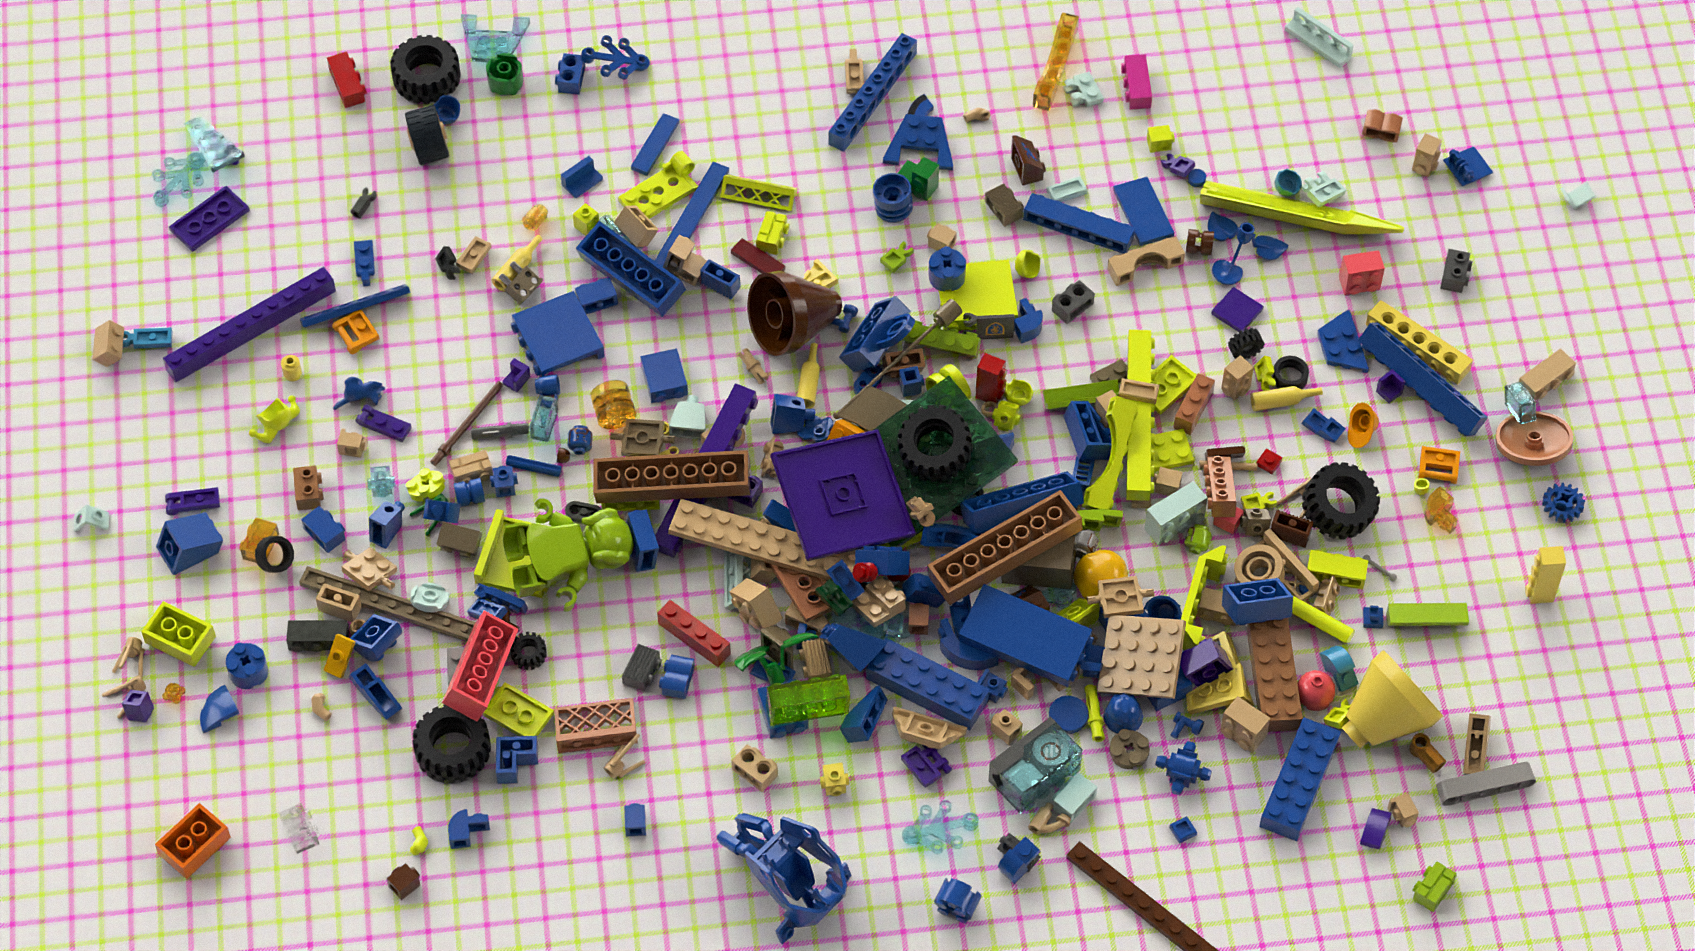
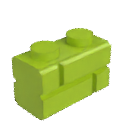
M1435 862L1433 867L1430 865L1427 867L1423 874L1424 880L1422 882L1418 880L1412 890L1415 892L1413 900L1431 912L1436 910L1457 877L1456 872L1446 868V866L1439 862Z

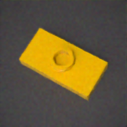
M336 634L323 671L343 678L356 641L341 634Z

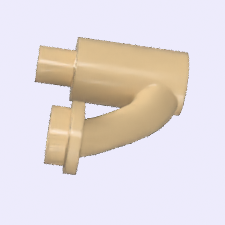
M1047 802L1044 807L1039 808L1028 828L1031 832L1038 835L1040 833H1050L1063 826L1069 827L1071 818L1061 813L1056 818L1057 822L1047 825L1052 816L1051 810L1054 807L1051 803Z

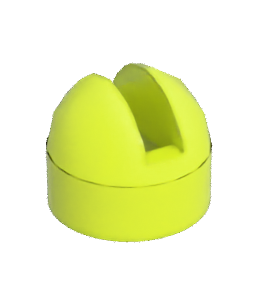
M1424 478L1415 480V492L1418 495H1425L1429 490V481Z

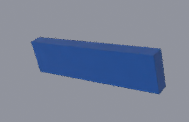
M665 113L662 114L633 161L631 170L648 176L679 125L678 118Z

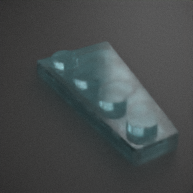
M201 116L184 123L186 130L212 173L245 157L241 149L236 148L234 143L224 138L223 134L217 132Z

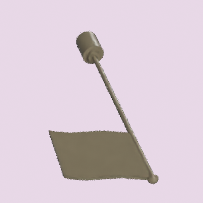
M949 299L933 314L935 323L837 413L834 412L833 417L855 423L867 431L879 429L881 438L886 441L892 442L897 438L899 429H902L901 424L903 421H908V415L912 412L916 414L918 410L891 394L872 387V385L936 326L948 327L962 314L961 307L954 300Z

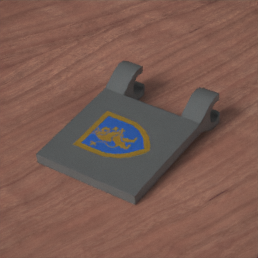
M965 313L963 315V319L970 320L964 321V326L971 327L976 324V332L964 330L962 334H966V332L978 334L977 337H980L981 340L1013 338L1014 314L976 316L971 313Z

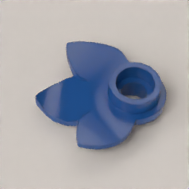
M815 415V420H805L803 430L796 431L801 439H812L815 443L826 441L830 434L829 431L833 427V420L830 417L821 420L820 417Z

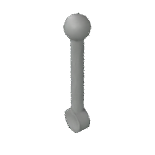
M1369 555L1363 556V559L1369 560L1368 563L1389 576L1391 581L1397 579L1396 574H1391L1376 564Z

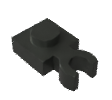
M443 246L435 259L441 271L446 272V277L449 280H455L454 273H460L459 267L455 266L457 259L450 246Z

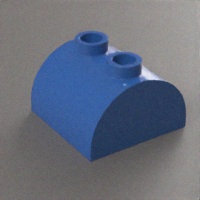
M373 614L350 638L356 641L353 649L371 662L380 661L384 657L383 653L388 648L396 645V639L402 634V628L397 621Z

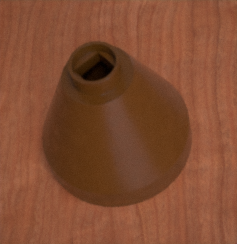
M773 271L758 275L751 284L747 299L748 320L753 336L759 346L766 353L773 356L796 352L831 324L842 311V301L836 291H831L828 287L784 271Z

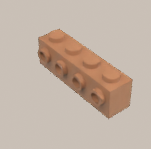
M1207 457V464L1203 465L1206 496L1208 497L1207 508L1211 509L1212 517H1235L1236 494L1231 457Z

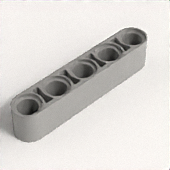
M1521 762L1446 779L1439 782L1436 788L1442 804L1448 806L1527 788L1534 785L1536 779L1530 763Z

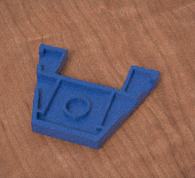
M906 114L883 157V164L899 165L901 148L939 152L937 161L939 169L953 170V161L942 117Z

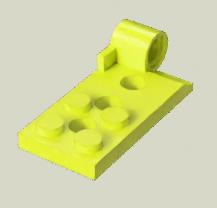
M678 151L671 157L669 162L662 165L663 170L620 195L618 201L623 207L636 205L650 219L696 191L698 185L689 176L695 168V163L684 151ZM673 181L678 183L676 186L669 185ZM660 190L663 194L657 195L654 192ZM643 199L649 201L646 204L639 203Z

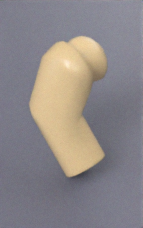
M322 693L314 694L311 699L312 711L323 720L328 721L332 713L323 707L326 699L325 695Z

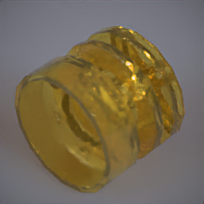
M611 380L597 385L590 393L591 402L600 427L604 429H618L625 426L626 419H635L636 409L631 400L628 384L624 381Z

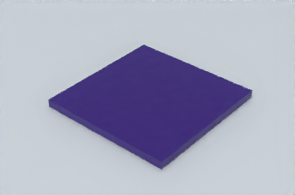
M879 429L771 453L770 457L807 561L862 549L863 546H875L915 536V529Z

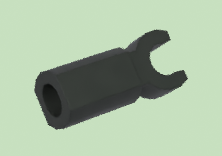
M365 187L363 189L362 196L359 197L350 211L354 217L360 219L370 206V202L376 199V191H373L371 195H367L368 188Z

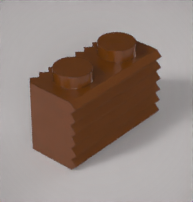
M1277 510L1270 529L1280 540L1306 548L1311 535L1313 521L1306 520L1305 518L1302 519L1301 517L1298 518V516L1295 517L1294 515L1287 514V512L1284 513Z

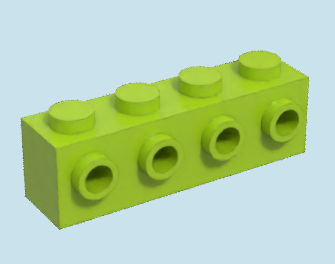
M915 320L911 331L902 339L903 342L912 344L933 324L924 326L922 325L923 322ZM936 326L917 346L977 358L981 339L977 337L978 334L966 332V334H961L959 330L954 328H948L947 331Z

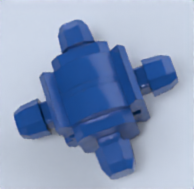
M1187 741L1183 749L1178 748L1177 754L1172 752L1170 759L1167 756H1157L1155 765L1161 769L1167 768L1166 776L1170 777L1169 783H1172L1171 791L1175 795H1180L1184 787L1189 788L1190 783L1195 784L1197 777L1204 781H1209L1212 771L1210 769L1200 768L1201 760H1197L1198 754L1195 753L1196 745L1194 742Z

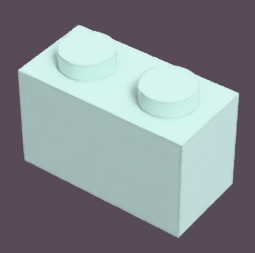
M1080 773L1074 778L1070 777L1065 784V788L1062 791H1057L1053 796V810L1059 815L1061 813L1068 815L1071 818L1070 823H1072L1096 797L1097 786Z

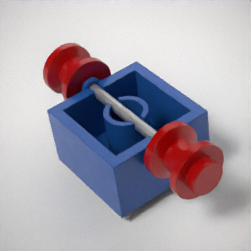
M863 546V549L855 551L853 577L858 582H872L876 579L877 575H887L888 579L893 582L906 581L911 575L909 566L910 551H902V547Z

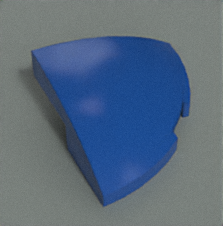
M226 685L216 689L206 699V703L200 713V724L203 734L222 726V721L239 714Z

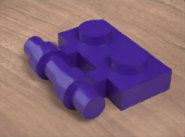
M916 745L901 755V760L924 788L941 778V773L938 770H943L946 774L952 771L949 761L938 753V749L922 745L925 749L921 751ZM927 757H932L936 762L932 764Z

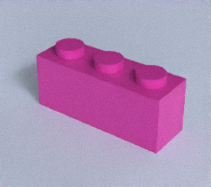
M1146 54L1124 56V63H1121V74L1125 75L1123 77V88L1127 89V92H1125V102H1129V109L1151 108L1152 92Z

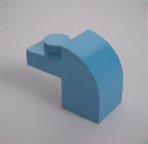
M1333 646L1319 653L1325 671L1333 674L1340 692L1359 684L1353 669L1356 666L1349 653L1343 647Z

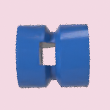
M480 478L471 479L467 484L464 481L453 483L457 503L461 504V507L469 506L470 502L474 504L485 502Z

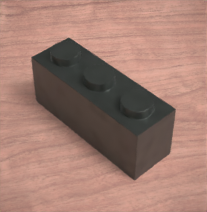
M288 620L286 638L288 650L294 652L331 650L336 634L349 638L347 620Z

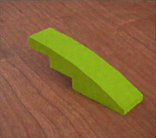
M1092 509L1077 511L1082 517L1083 530L1100 531L1102 525L1119 527L1123 518L1122 510Z

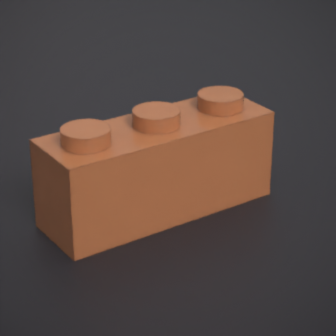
M1199 373L1197 374L1175 415L1174 429L1184 428L1186 434H1192L1214 392V379Z

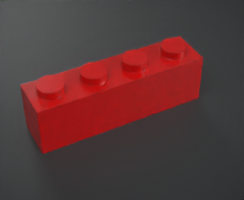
M669 600L657 612L658 624L716 667H719L731 655L730 642L672 600Z

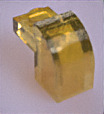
M1442 487L1437 488L1428 497L1424 515L1430 526L1437 522L1441 529L1451 534L1456 529L1458 521L1449 512L1454 498Z

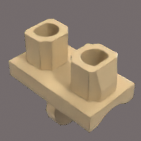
M916 496L906 503L911 510L909 513L911 519L918 520L925 527L931 526L934 523L935 515L930 511L934 507L931 503H925L921 497L917 498Z

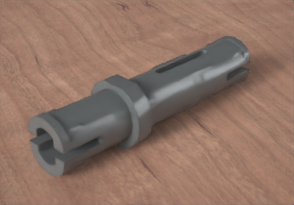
M510 422L507 425L471 428L472 439L504 436L512 438L514 435L529 434L528 423L511 424ZM488 431H499V432H495V433H485V434H483V432H488Z

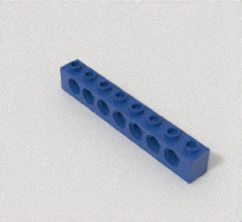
M901 33L828 131V145L843 152L847 149L917 54L916 39Z

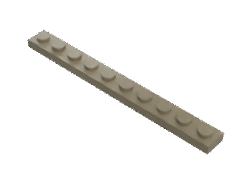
M309 566L306 567L299 581L300 586L320 592L324 583L360 595L362 607L464 641H468L473 626L476 623L444 611L424 612L418 610L408 599L375 588L367 591L354 581Z

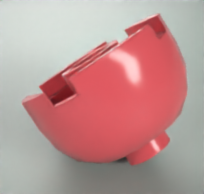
M1318 670L1306 672L1300 677L1297 683L1300 704L1302 703L1307 707L1306 709L1311 711H1320L1329 707V704L1333 702L1335 697L1333 679L1327 673Z

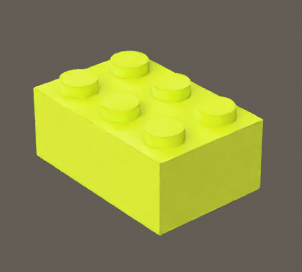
M164 601L141 631L146 644L193 667L196 666L216 638L213 625Z

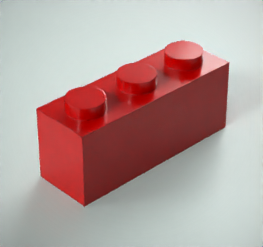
M347 51L326 57L329 71L344 107L348 108L364 103V95L367 94L365 85L360 84L361 76L359 71L354 69L356 65L353 57L350 58Z
M988 353L983 355L977 366L975 398L984 402L991 401L996 404L999 400H1003L1004 388L1007 382L1005 379L1007 374L1005 360Z

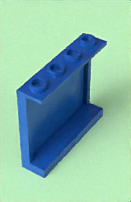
M574 291L512 315L513 323H510L514 334H518L520 346L522 348L525 347L528 361L533 362V370L536 376H545L549 372L594 354L598 360L605 357L604 346Z

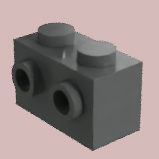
M1448 249L1440 289L1462 293L1463 287L1468 286L1470 276L1466 275V273L1471 271L1473 262L1469 260V252Z

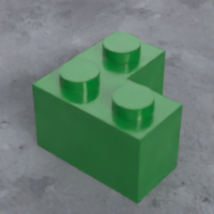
M925 157L921 159L918 165L907 160L898 172V174L905 176L909 180L912 194L917 198L928 201L939 186V164Z

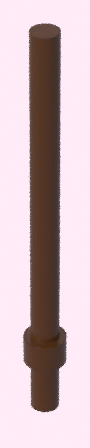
M497 381L448 441L438 448L437 454L430 461L432 465L437 466L443 457H447L453 445L504 386L500 381Z

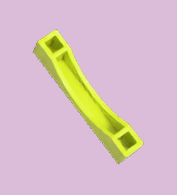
M1119 396L1110 398L1105 416L1111 432L1112 447L1110 458L1102 475L1094 484L1086 489L1082 508L1088 510L1112 509L1114 504L1113 494L1119 485L1117 481L1118 475L1123 470V456L1128 451L1127 441L1133 432L1132 422L1138 414V409H1136L1137 402Z

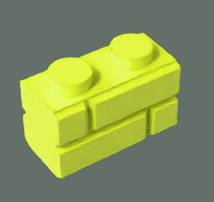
M769 211L765 213L756 239L757 248L774 255L778 254L779 248L783 249L785 242L783 236L788 234L790 228L786 215Z

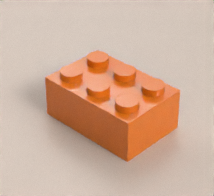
M199 803L168 831L155 846L158 855L188 879L231 836L228 827Z

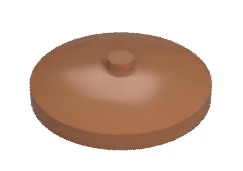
M1539 411L1520 412L1507 417L1499 424L1496 430V446L1502 455L1513 462L1529 466L1549 465L1562 460L1570 453L1573 446V432L1563 419L1553 414Z

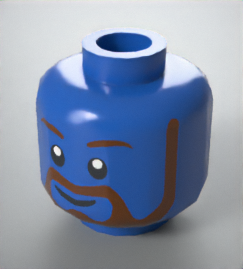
M574 426L568 432V448L577 455H583L591 450L592 432L587 426Z

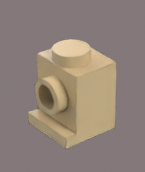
M342 428L337 442L339 454L361 458L363 451L367 449L368 440H365L363 435L359 433H348L346 429Z
M1409 793L1389 800L1387 809L1389 812L1392 811L1394 819L1399 821L1401 827H1410L1416 823L1419 812Z

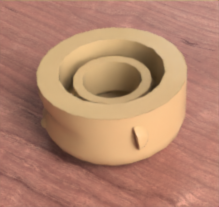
M1268 545L1250 546L1244 549L1236 558L1234 564L1235 582L1243 583L1279 578L1283 583L1286 561L1281 558L1274 548ZM1258 568H1268L1267 573L1263 576L1257 577L1252 575Z

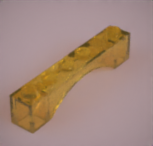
M1064 12L1061 14L1048 61L1033 94V107L1047 111L1051 109L1078 31L1079 16Z

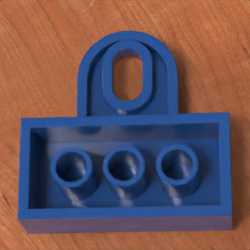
M897 296L876 302L839 358L853 372L875 367L879 364L881 355L889 347L899 343L913 328L915 319L909 314L911 310Z

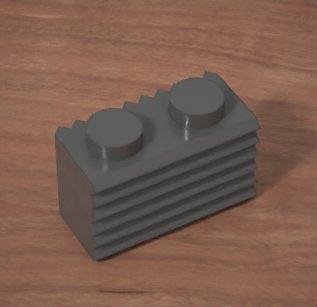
M638 644L622 674V684L641 691H645L647 686L650 687L654 679L653 673L655 670H659L662 663L660 652Z

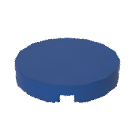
M1070 695L1061 696L1050 705L1049 717L1056 721L1055 729L1059 732L1076 733L1087 724L1088 708L1079 698Z

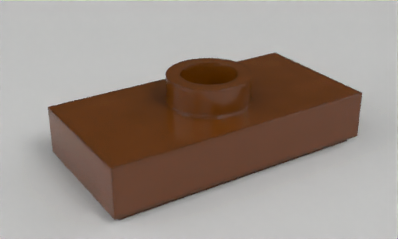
M1245 446L1207 449L1205 461H1207V457L1214 456L1241 458L1246 453Z

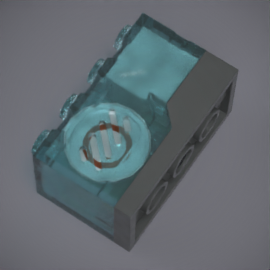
M1049 717L990 762L988 781L1021 814L1025 810H1030L1035 805L1034 801L1036 799L1046 798L1050 794L1049 789L1062 786L1066 780L1065 777L1068 775L1075 776L1080 771L1083 749L1071 739L1052 717Z

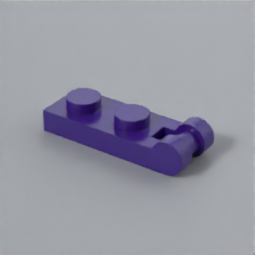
M367 404L363 406L361 415H358L355 419L356 423L360 426L401 442L405 440L412 428L410 423L375 410Z
M219 488L168 493L165 495V502L167 503L166 514L175 515L178 512L219 508Z

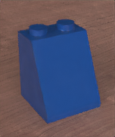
M204 512L165 521L156 548L171 573L176 575L218 554L223 538L215 528L213 521Z
M835 623L827 624L821 630L822 634L819 637L852 670L861 672L887 644L885 640Z

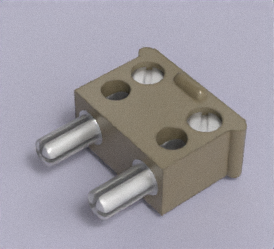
M513 261L510 266L518 275L511 281L502 273L499 279L507 285L504 290L517 301L518 305H521L543 282V278H539L527 266L522 269Z

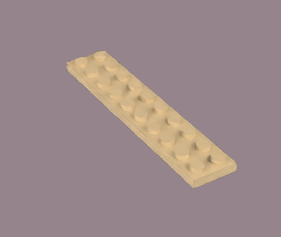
M684 499L680 500L668 529V534L825 580L831 579L826 570L841 559H843L851 572H853L855 566L856 550L807 561L797 532Z

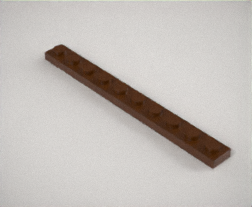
M1079 841L1066 855V859L1183 951H1219L1082 842Z

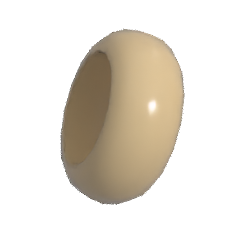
M988 401L982 405L981 412L984 416L991 418L993 412H987L985 408L993 407L995 409L998 406L996 403Z

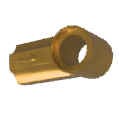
M1417 733L1413 736L1409 747L1411 755L1419 758L1432 773L1439 771L1447 761L1430 744V739L1426 734ZM1416 743H1420L1424 747H1418Z

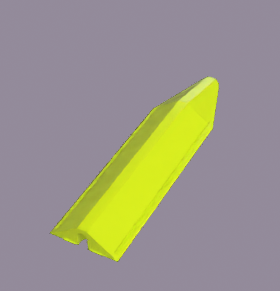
M1207 180L1200 193V204L1339 234L1403 233L1404 227L1354 210L1347 211L1328 206L1318 207L1314 203Z

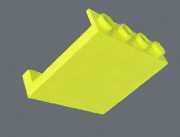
M1009 260L967 263L965 282L959 289L954 291L938 290L941 306L949 299H952L963 311L948 327H943V330L948 331V328H954L959 331L975 330L976 324L971 327L964 326V321H970L969 319H963L965 313H971L976 316L1014 314L1015 319L1018 318Z
M496 509L474 571L475 584L480 583L485 586L515 592L512 578L513 567L530 565L532 562L530 556H524L522 560L508 562L503 546V531L505 525L521 522L531 524V522L505 517L504 510ZM549 588L536 591L531 596L543 598L544 592H548Z

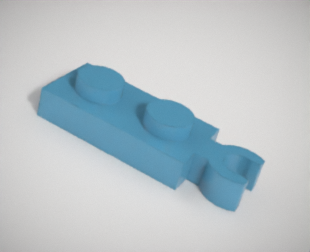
M172 327L134 329L132 334L124 331V338L127 339L123 340V347H128L133 344L134 349L172 347Z

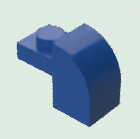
M1027 298L1020 300L1019 311L1022 316L1014 320V332L1021 344L1035 339L1042 330V310L1036 311L1034 305L1030 304Z
M426 499L423 518L458 523L461 504Z
M1091 645L1090 648H1086V657L1080 669H1083L1082 676L1099 678L1103 667L1102 656L1105 649L1104 646Z
M467 809L454 814L448 824L450 848L471 847L470 832L490 830L488 814L476 813L473 816H468Z
M1025 836L1012 850L1009 849L1000 860L998 868L1001 873L1015 884L1028 871L1026 866L1041 851Z

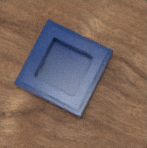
M1187 816L1169 825L1179 844L1197 835L1196 829Z

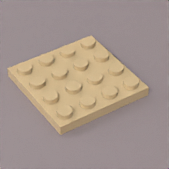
M1121 615L1109 616L1104 644L1105 649L1102 656L1103 667L1102 671H1100L1097 691L1105 694L1121 695L1125 693L1134 696L1175 699L1186 621Z

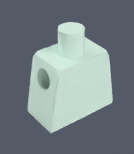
M689 395L687 402L679 401L669 424L670 436L701 439V434L706 431L704 404L698 403L699 398L697 396Z

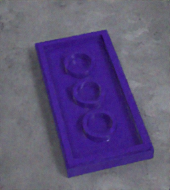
M225 186L171 224L169 230L193 252L248 213L250 208L228 186Z

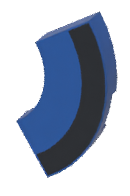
M923 94L914 100L907 114L927 116L934 106L927 96Z

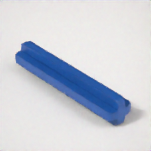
M508 455L506 459V465L556 477H559L562 472V467L559 465Z

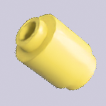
M287 355L281 360L284 377L289 381H297L302 374L299 358L295 355Z

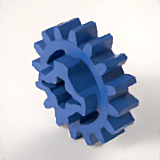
M1562 482L1561 486L1558 487L1555 483L1553 489L1548 487L1547 492L1543 495L1542 506H1545L1544 512H1550L1549 518L1555 516V521H1558L1560 518L1563 523L1566 522V519L1573 522L1574 517L1579 518L1580 514L1583 513L1585 500L1582 499L1583 493L1578 494V488L1572 489V484L1566 487L1564 482Z

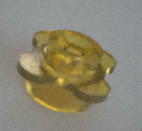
M170 683L166 686L162 697L164 700H171L174 704H178L186 689L183 686L180 687L177 683Z

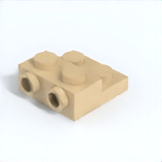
M879 577L866 585V591L852 601V608L875 628L906 610V596L903 591H896L889 579L884 580L882 577Z

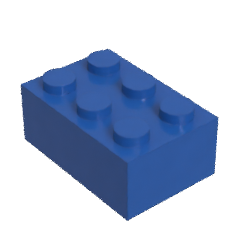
M1279 578L1223 585L1222 607L1236 625H1246L1247 623L1254 622L1263 623L1268 620H1282L1292 617L1293 596Z

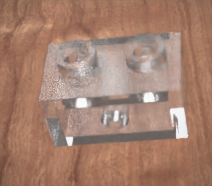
M302 803L279 812L281 822L297 854L319 845L318 836H321L316 824L312 826L310 822L312 820L311 813L308 808L304 809Z

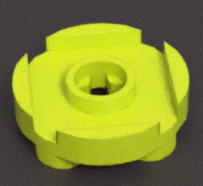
M425 468L408 481L406 487L411 499L421 502L424 501L423 498L429 497L433 499L440 495L445 489V479L439 471H430L429 468Z

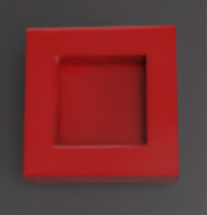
M1266 448L1256 462L1257 467L1273 474L1282 462L1283 457Z

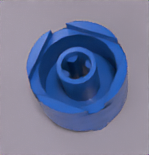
M948 246L934 252L929 259L928 276L930 284L939 291L959 289L964 284L966 276V259L964 256Z
M237 643L227 654L226 668L235 686L241 689H252L253 686L261 685L266 680L268 665L264 651L260 647L251 643Z
M945 878L934 903L938 906L937 911L945 916H948L950 913L956 916V920L966 924L972 918L982 896L978 891L976 894L971 891L972 887L960 880L951 878L949 882Z

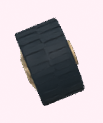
M435 105L405 112L407 134L419 164L423 165L448 158L449 151L445 140L447 135L443 122L439 120Z

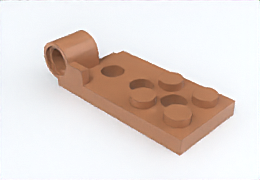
M770 564L774 574L805 623L832 611L815 593L816 588L821 587L827 582L825 579ZM802 580H806L810 584L807 586H801L799 582ZM811 595H815L819 599L817 601H811L808 597Z

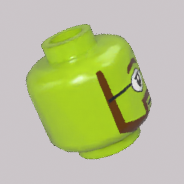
M1194 524L1193 527L1188 528L1184 544L1189 548V552L1200 554V552L1208 550L1212 534L1208 527Z

